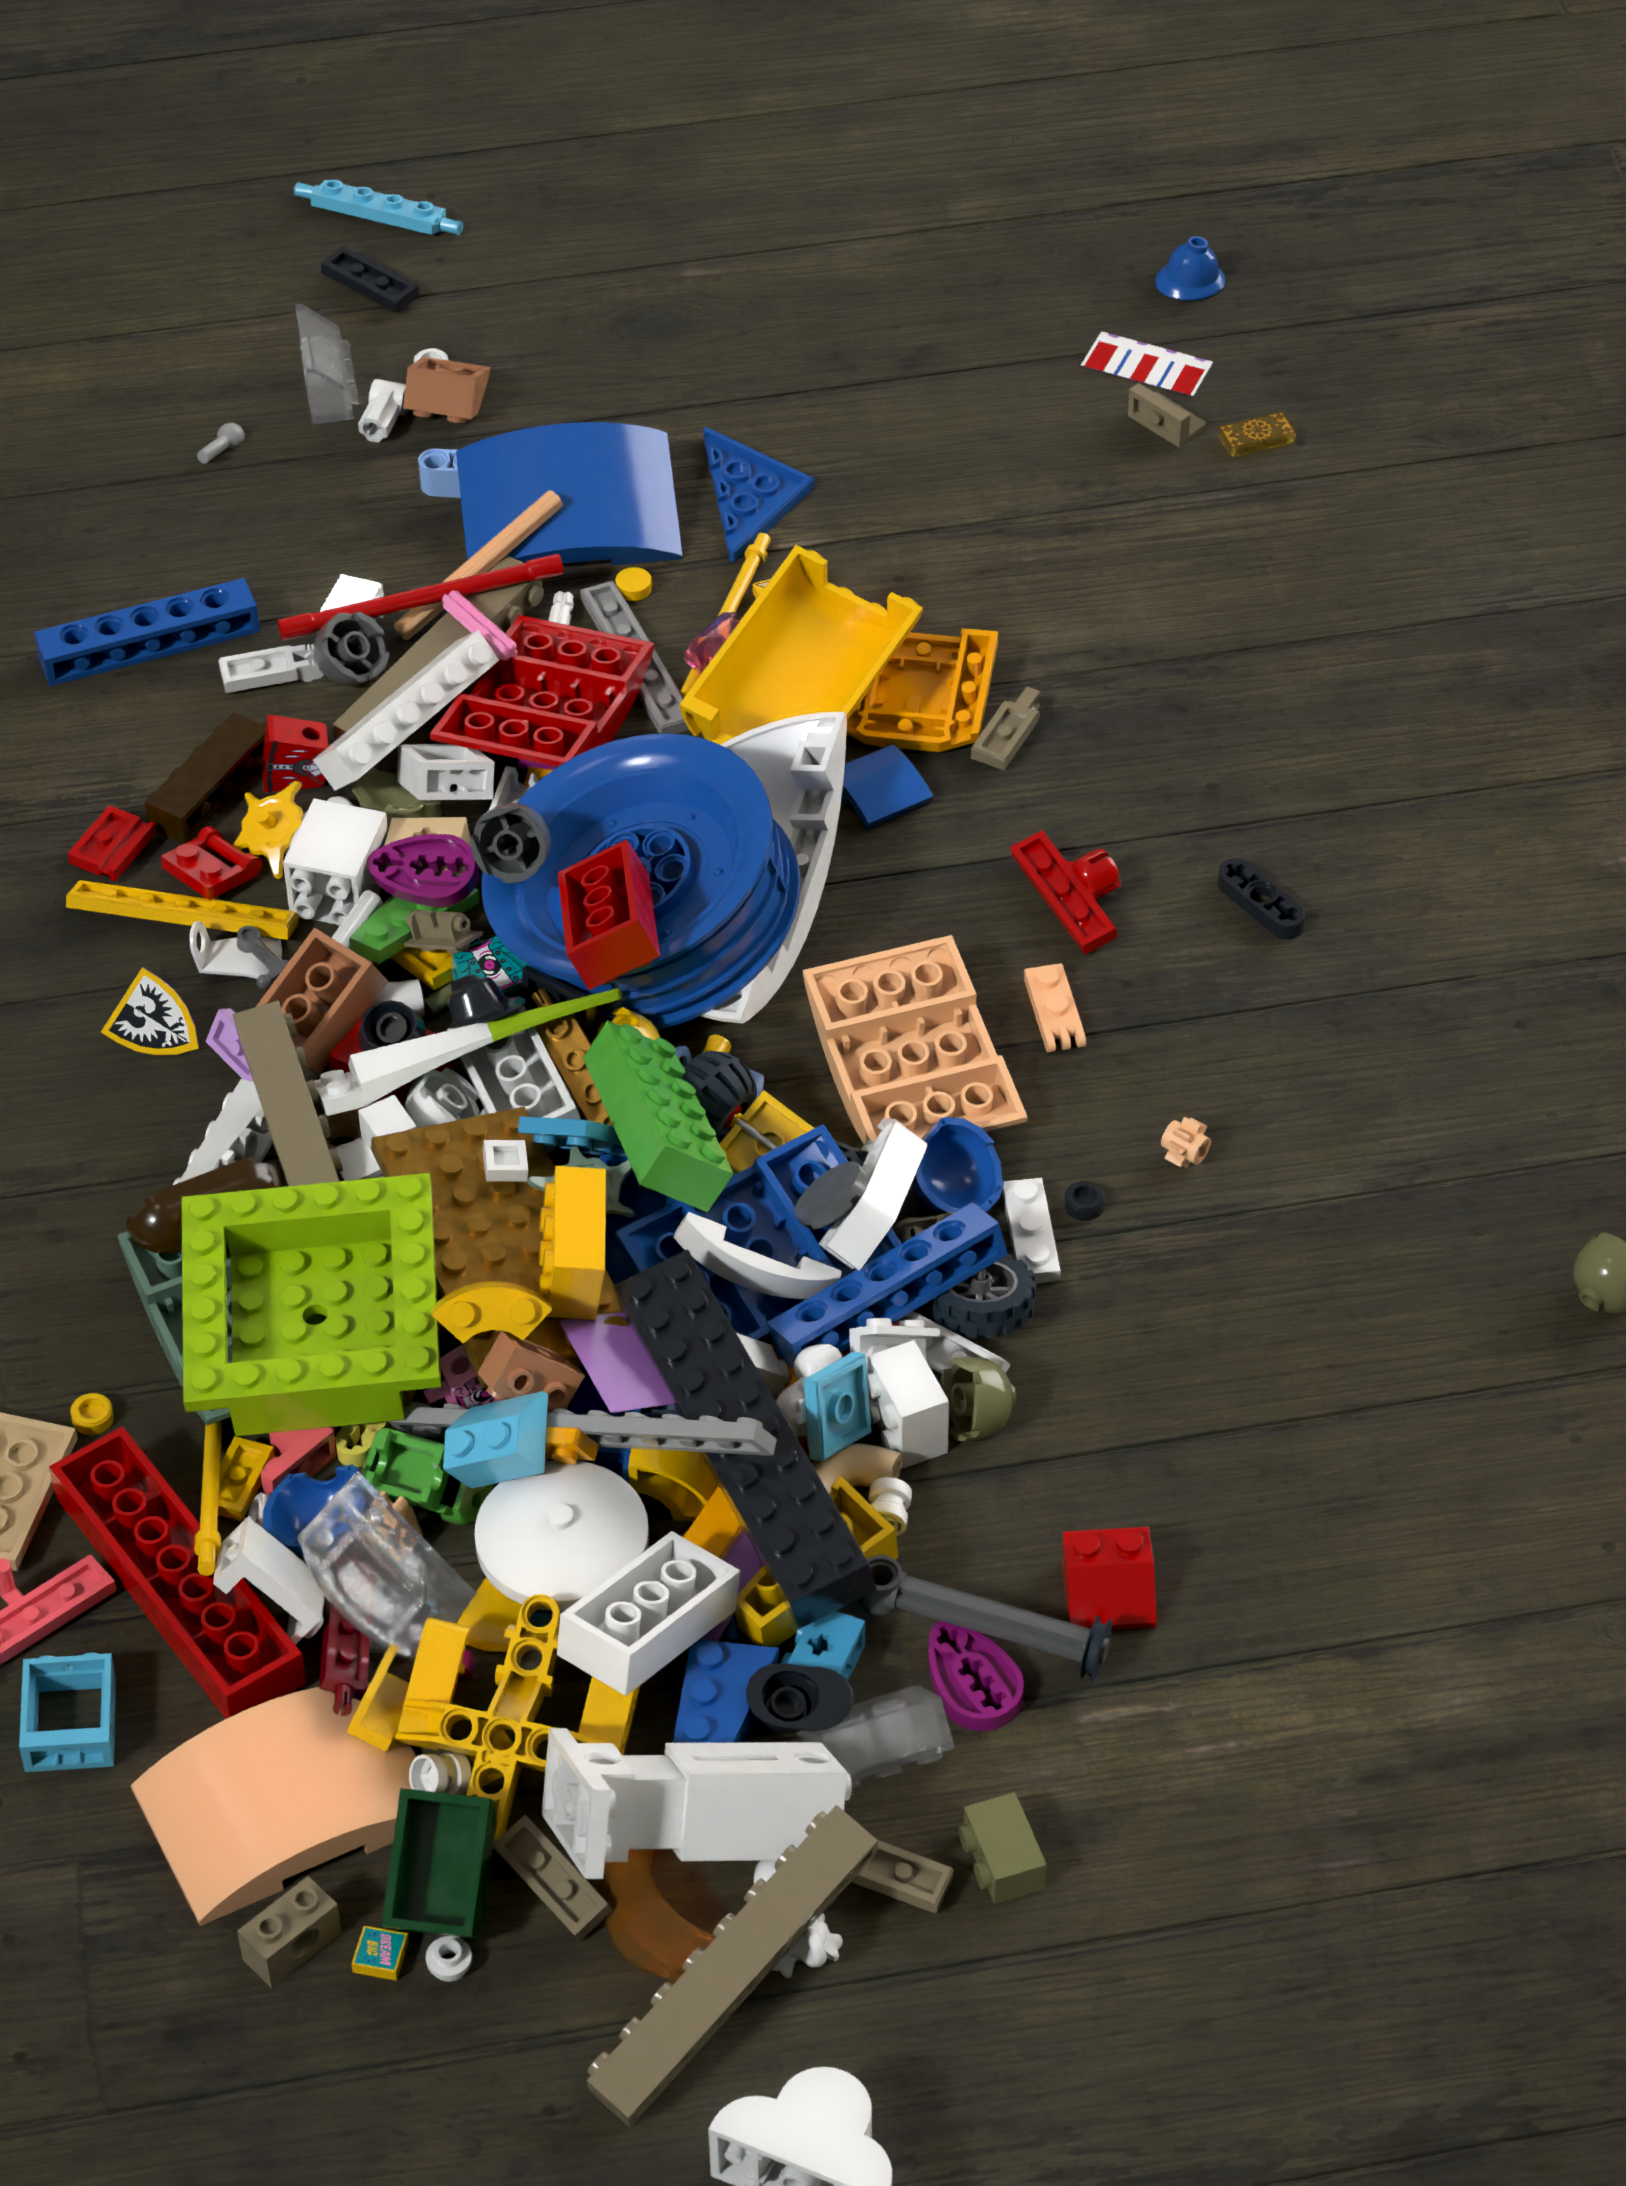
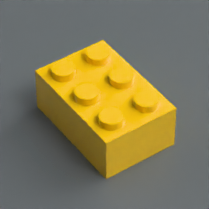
M555 1166L553 1182H545L544 1207H541L540 1232H543L544 1241L540 1242L539 1266H542L543 1274H540L538 1294L551 1303L552 1310L546 1317L596 1320L605 1273L606 1169Z

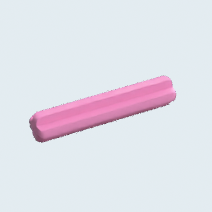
M452 590L449 594L443 596V608L471 633L479 630L500 659L508 661L511 657L516 656L517 644L459 592Z

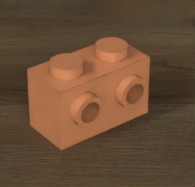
M505 1331L500 1332L477 1373L488 1386L486 1391L499 1401L541 1391L548 1394L547 1413H551L552 1409L566 1410L585 1377V1374L572 1359H568L560 1353L526 1339L523 1341Z

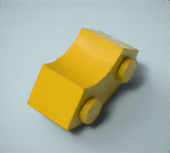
M487 1281L470 1284L447 1294L431 1308V1315L462 1343L477 1333L489 1330L510 1332L524 1341L550 1313L552 1306L544 1297L526 1287L502 1281Z
M631 1448L628 1470L629 1484L637 1493L646 1494L661 1501L670 1510L673 1520L694 1522L718 1487L701 1453Z

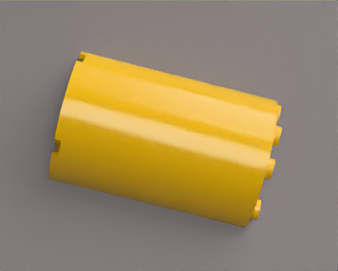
M795 545L679 704L684 722L693 736H698L700 733L704 739L721 745L749 730L800 715L821 712H845L848 720L921 618L923 607L919 606L911 598L901 597L891 592L887 597L886 611L878 603H870L856 596L845 587H838L829 583L827 560L815 551H807Z

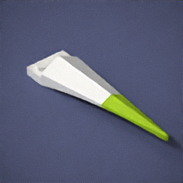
M617 988L497 1018L484 1023L473 1024L352 1054L348 1063L350 1072L344 1073L343 1070H332L321 1074V1079L314 1081L320 1099L319 1104L326 1116L366 1107L415 1078L489 1043L556 1018L620 1000L622 998L621 989Z

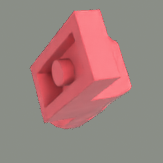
M341 1426L269 1433L270 1443L274 1447L277 1457L271 1459L260 1472L263 1492L270 1495L279 1483L287 1477V1474L292 1475L305 1472L311 1478L337 1457L335 1433Z

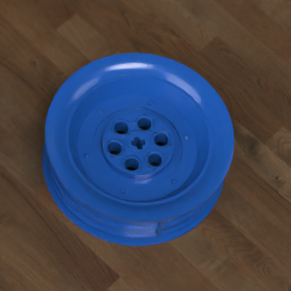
M670 733L632 736L603 744L575 756L544 776L517 803L534 809L548 825L551 836L548 858L537 873L522 882L505 883L501 882L502 879L496 878L492 874L489 876L484 872L482 874V899L488 921L498 939L512 954L531 967L587 995L620 988L622 994L620 1000L597 1006L600 1023H606L607 1020L611 1022L616 1016L610 1013L614 1009L624 1007L651 1021L657 1030L681 1024L709 1012L740 992L755 979L780 949L789 933L796 915L801 887L800 869L793 846L782 827L772 818L768 796L754 770L734 752L715 742L699 737ZM628 839L649 873L660 957L655 958L649 965L643 968H634L618 976L610 984L599 985L588 990L566 955L558 872Z

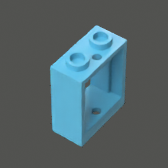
M86 1653L78 1656L63 1657L46 1655L39 1658L23 1659L19 1749L25 1772L114 1767L117 1678L111 1653ZM102 1688L100 1727L38 1731L39 1692Z

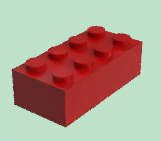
M628 839L558 872L566 955L588 990L599 985L610 984L618 976L634 968H643L649 965L655 958L660 957L649 873Z

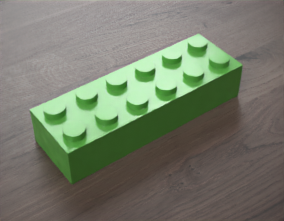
M607 1020L583 1057V1060L639 1184L708 1212L734 1173L726 1159L725 1151L721 1148L715 1136L716 1132L710 1126L705 1115L706 1111L700 1105L695 1095L696 1090L688 1082L681 1079L686 1071L676 1055L675 1047L664 1039L656 1038L652 1040L645 1037L638 1029L629 1024L620 1026Z

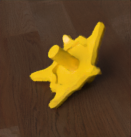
M294 781L276 795L260 800L251 793H245V799L249 808L246 816L241 821L242 831L233 843V846L239 850L249 848L250 853L254 855L266 856L273 876L276 879H281L283 876L284 853L290 847L294 833L303 822V810L294 802L295 796L302 786L300 781Z

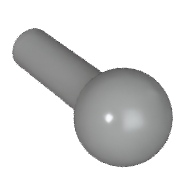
M236 423L222 425L218 430L217 438L198 451V460L201 463H207L225 449L240 446L245 440V433L241 426Z

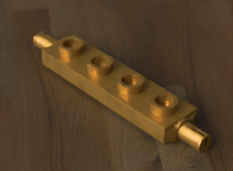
M545 988L538 990L543 1000L536 992L532 995V999L538 1008L554 1004ZM569 1014L536 1025L535 1028L586 1119L613 1126L583 1060L592 1044L575 1014Z

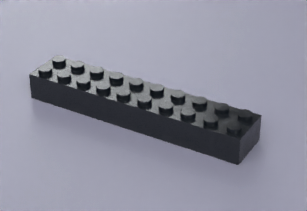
M687 1249L613 1285L622 1312L676 1402L673 1405L679 1416L686 1420H699L700 1416H713L724 1422H737V1419L740 1417L752 1418L760 1421L763 1424L762 1427L777 1439L773 1456L700 1453L798 1629L876 1591L875 1581L866 1557L689 1250Z

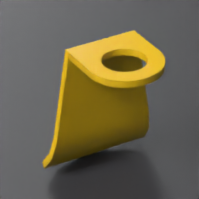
M487 1577L464 1609L457 1624L472 1627L468 1632L466 1645L484 1651L507 1652L510 1639L504 1637L505 1631L509 1624H517L521 1604L501 1593L492 1585Z

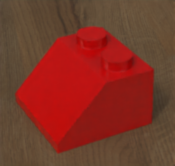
M1149 1527L1063 1532L1061 1565L1069 1623L1091 1629L1095 1618L1100 1616V1623L1103 1624L1112 1619L1111 1630L1156 1628L1154 1560Z

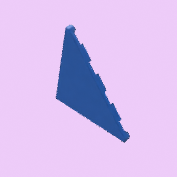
M705 427L703 429V440L730 561L735 562L745 553L747 547L754 543L759 533L769 531L815 488V478Z

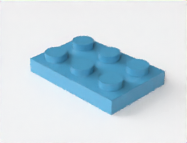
M520 1116L518 1133L534 1136L533 1143L556 1146L557 1149L568 1151L572 1147L577 1146L582 1155L600 1157V1154L603 1153L626 1156L613 1126L579 1119Z

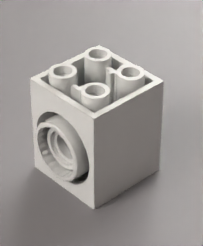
M313 799L300 828L293 835L289 851L283 861L290 911L296 912L303 919L340 926L364 891L370 890L377 895L379 894L382 887L373 881L367 869V859L373 851L383 847L388 834L386 812ZM387 862L385 867L379 868L381 872H385L388 867Z

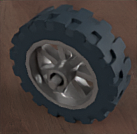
M1008 1254L927 1302V1313L929 1317L934 1316L935 1323L948 1327V1330L956 1334L959 1332L965 1333L966 1337L977 1338V1335L995 1338L1000 1333L1005 1335L1014 1333L1016 1327L1023 1328L1028 1323V1318H1032L1034 1315L1036 1298L1035 1275L1032 1270H1027L1025 1262L1022 1260L1016 1261L1013 1259V1255Z

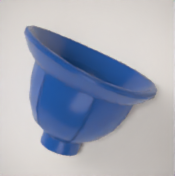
M1193 236L1188 239V242L1180 245L1172 253L1168 264L1160 269L1156 275L1155 284L1156 288L1167 297L1178 300H1199L1220 292L1225 286L1226 278L1219 268L1216 255L1208 246V241L1203 237Z

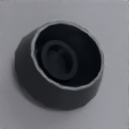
M393 1000L383 1001L372 1006L364 1014L357 1034L358 1045L362 1052L424 1037L426 1036L425 1023L416 1011L404 1003Z

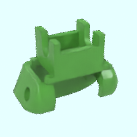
M382 1427L374 1433L361 1472L364 1477L363 1485L368 1489L370 1500L374 1501L383 1490L387 1492L390 1500L396 1501L400 1496L404 1497L409 1505L439 1513L443 1521L457 1525H467L476 1521L481 1505L493 1490L495 1484L471 1489L461 1482L453 1508L440 1504L450 1475L443 1470L445 1444Z

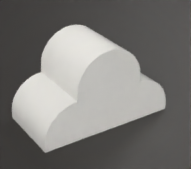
M816 2067L800 2072L784 2085L777 2099L765 2096H749L735 2100L719 2111L709 2127L711 2176L734 2186H892L890 2160L884 2149L872 2139V2107L869 2094L857 2078L837 2068Z

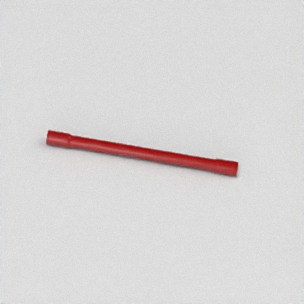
M559 554L528 560L524 564L316 613H303L278 619V629L282 641L314 634L338 613L354 614L355 612H362L371 618L442 602L443 596L449 594L452 590L459 592L462 596H467L522 582H535L564 575L563 563Z

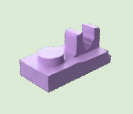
M231 1008L219 1009L207 1036L206 1043L242 1079L253 1082L232 1015L235 1012Z

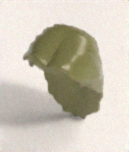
M372 767L354 782L352 791L358 798L362 808L386 812L388 830L392 818L443 817L442 800H418L397 782V774L379 771Z

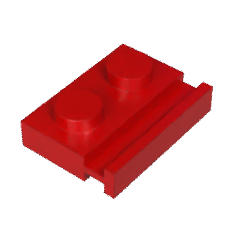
M109 805L67 853L69 864L99 876L106 874L110 876V880L116 882L157 834L155 823L151 821L148 824L141 821V817Z

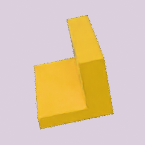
M390 1644L346 1731V1733L384 1752L387 1751L398 1729L409 1686L408 1682L387 1672L399 1648L393 1644Z

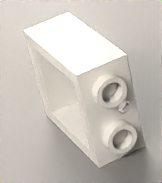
M452 744L398 745L397 782L418 800L493 799L494 762L479 750ZM452 784L457 785V790L454 792L450 791Z

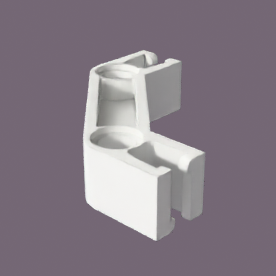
M883 1118L877 1126L882 1132L875 1141L867 1140L860 1151L867 1156L862 1166L869 1179L865 1193L860 1197L855 1194L849 1200L853 1206L845 1215L833 1223L819 1242L821 1247L850 1269L860 1270L895 1222L928 1145L896 1119Z

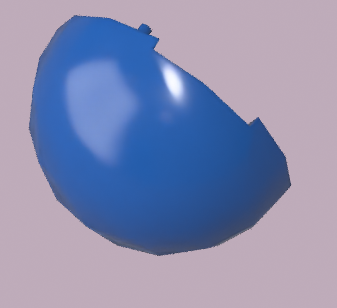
M944 1117L937 1121L922 1137V1140L928 1145L911 1183L912 1191L929 1210L939 1215L956 1212L972 1202L984 1212L988 1211L1000 1198L1004 1185L1001 1162L993 1146L995 1142L981 1127L964 1118Z
M356 1466L336 1467L337 1475L327 1481L312 1479L305 1472L292 1475L287 1474V1477L272 1491L264 1507L263 1527L295 1555L305 1558L328 1557L347 1547L359 1536L369 1512L368 1489L363 1485L364 1477Z

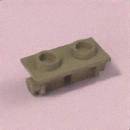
M415 910L407 917V925L411 930L413 938L403 944L404 947L421 948L425 952L442 949L447 950L450 954L467 950L470 947V942L484 934L483 931L471 930L470 920L463 913L439 912L436 914V911Z

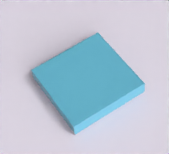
M853 1351L804 1379L810 1459L824 1461L871 1433L865 1353Z

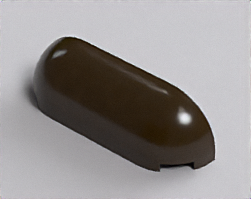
M255 1157L244 1158L149 1195L144 1199L147 1206L135 1217H128L126 1230L131 1239L145 1250L155 1253L182 1251V1197L284 1187L283 1180L273 1162L270 1164L257 1163Z

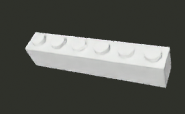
M479 630L455 641L314 758V763L334 790L358 780L498 662L499 658Z

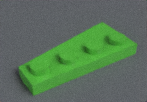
M474 888L464 900L447 907L418 905L391 895L349 937V949L364 958L380 964L405 949L406 947H404L403 943L413 938L411 930L407 925V917L413 911H436V914L439 912L464 913L479 904V890Z

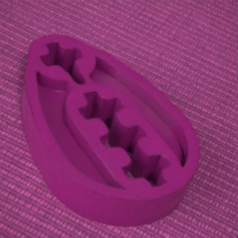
M426 834L397 840L373 851L367 859V869L376 884L388 893L418 905L447 907L457 904L474 890L479 878V866L473 858L469 844L463 839L449 834ZM386 862L392 863V866H388L385 872L380 871L379 868L385 867ZM423 864H428L430 869H424L423 873L418 875L416 870H421ZM446 865L448 870H443L441 876H436L434 871H440L441 867ZM460 867L466 868V871L461 872L460 877L454 876L453 873L459 872Z
M943 1621L938 1622L931 1628L928 1648L930 1679L936 1697L948 1717L956 1724L975 1731L995 1730L1010 1723L1020 1712L1024 1696V1679L1016 1663L1002 1648L980 1632ZM947 1639L950 1643L956 1641V1651L948 1643L941 1644V1640ZM969 1670L972 1674L978 1673L979 1686L983 1690L990 1688L989 1699L991 1703L995 1706L1001 1704V1709L995 1710L992 1706L986 1707L985 1694L981 1690L974 1692L975 1681L970 1674L963 1676V1671Z

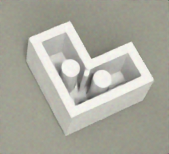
M395 1095L371 1103L369 1106L358 1110L361 1137L336 1147L343 1167V1171L337 1172L339 1181L384 1177L371 1151L372 1137L417 1128Z

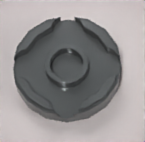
M854 1161L841 1163L829 1169L818 1177L801 1195L794 1209L795 1217L807 1229L810 1226L813 1229H819L835 1222L853 1206L849 1200L855 1194L860 1197L865 1193L869 1181L868 1174L859 1163Z

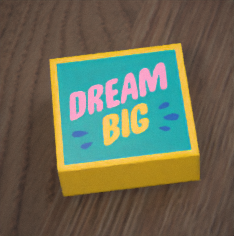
M363 1926L351 1964L353 1973L397 1981L409 1944L408 1933Z

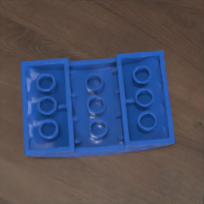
M561 423L503 433L470 444L456 451L467 560L549 490H552L559 496L563 504L562 507L509 552L507 556L526 563L528 560L559 554L562 563L611 559L612 566L683 559L667 432L622 423Z
M822 1124L755 1159L753 1166L732 1176L708 1212L676 1200L616 1231L615 1237L637 1272L640 1273L685 1251L674 1239V1234L686 1214L690 1212L727 1226L724 1241L794 1268L805 1256L841 1270L840 1279L856 1271V1269H850L819 1245V1242L833 1223L819 1229H813L811 1226L807 1229L795 1217L794 1209L801 1195L818 1177L829 1169L848 1161L825 1125ZM892 1228L889 1229L864 1265L901 1244ZM694 1259L736 1333L771 1345L773 1340L767 1322L806 1300L772 1296L742 1287L717 1275Z

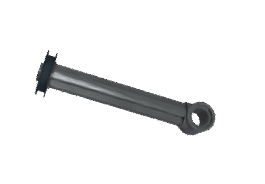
M876 1555L867 1559L877 1590L860 1598L859 1602L865 1611L873 1615H887L899 1608L1081 1662L1080 1678H1083L1088 1673L1091 1674V1681L1093 1682L1098 1677L1102 1664L1106 1660L1110 1647L1112 1619L1103 1624L1100 1623V1616H1097L1091 1629L908 1576L907 1573L902 1572L900 1564L889 1556Z

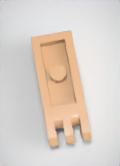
M1062 963L1024 969L1025 985L1047 1053L1056 1051L1055 1039H1059L1062 1050L1071 1049L1070 1037H1074L1078 1048L1086 1047L1085 1033Z

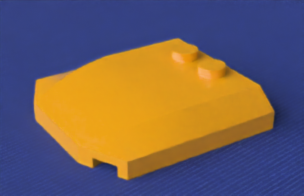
M962 628L961 637L910 632L847 720L846 734L866 745L887 747L894 744L897 748L942 752L975 743L981 734L998 646V631Z

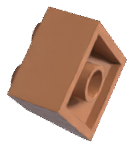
M423 356L407 369L403 408L413 410V415L419 417H434V414L446 415L448 421L467 423L468 419L471 420L479 413L491 367Z

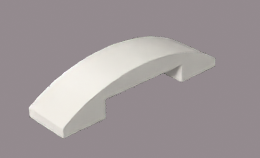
M690 1212L686 1214L674 1234V1239L684 1250L688 1249L694 1259L717 1275L742 1287L772 1296L808 1299L837 1282L842 1273L839 1269L805 1256L794 1268L724 1241L727 1226Z

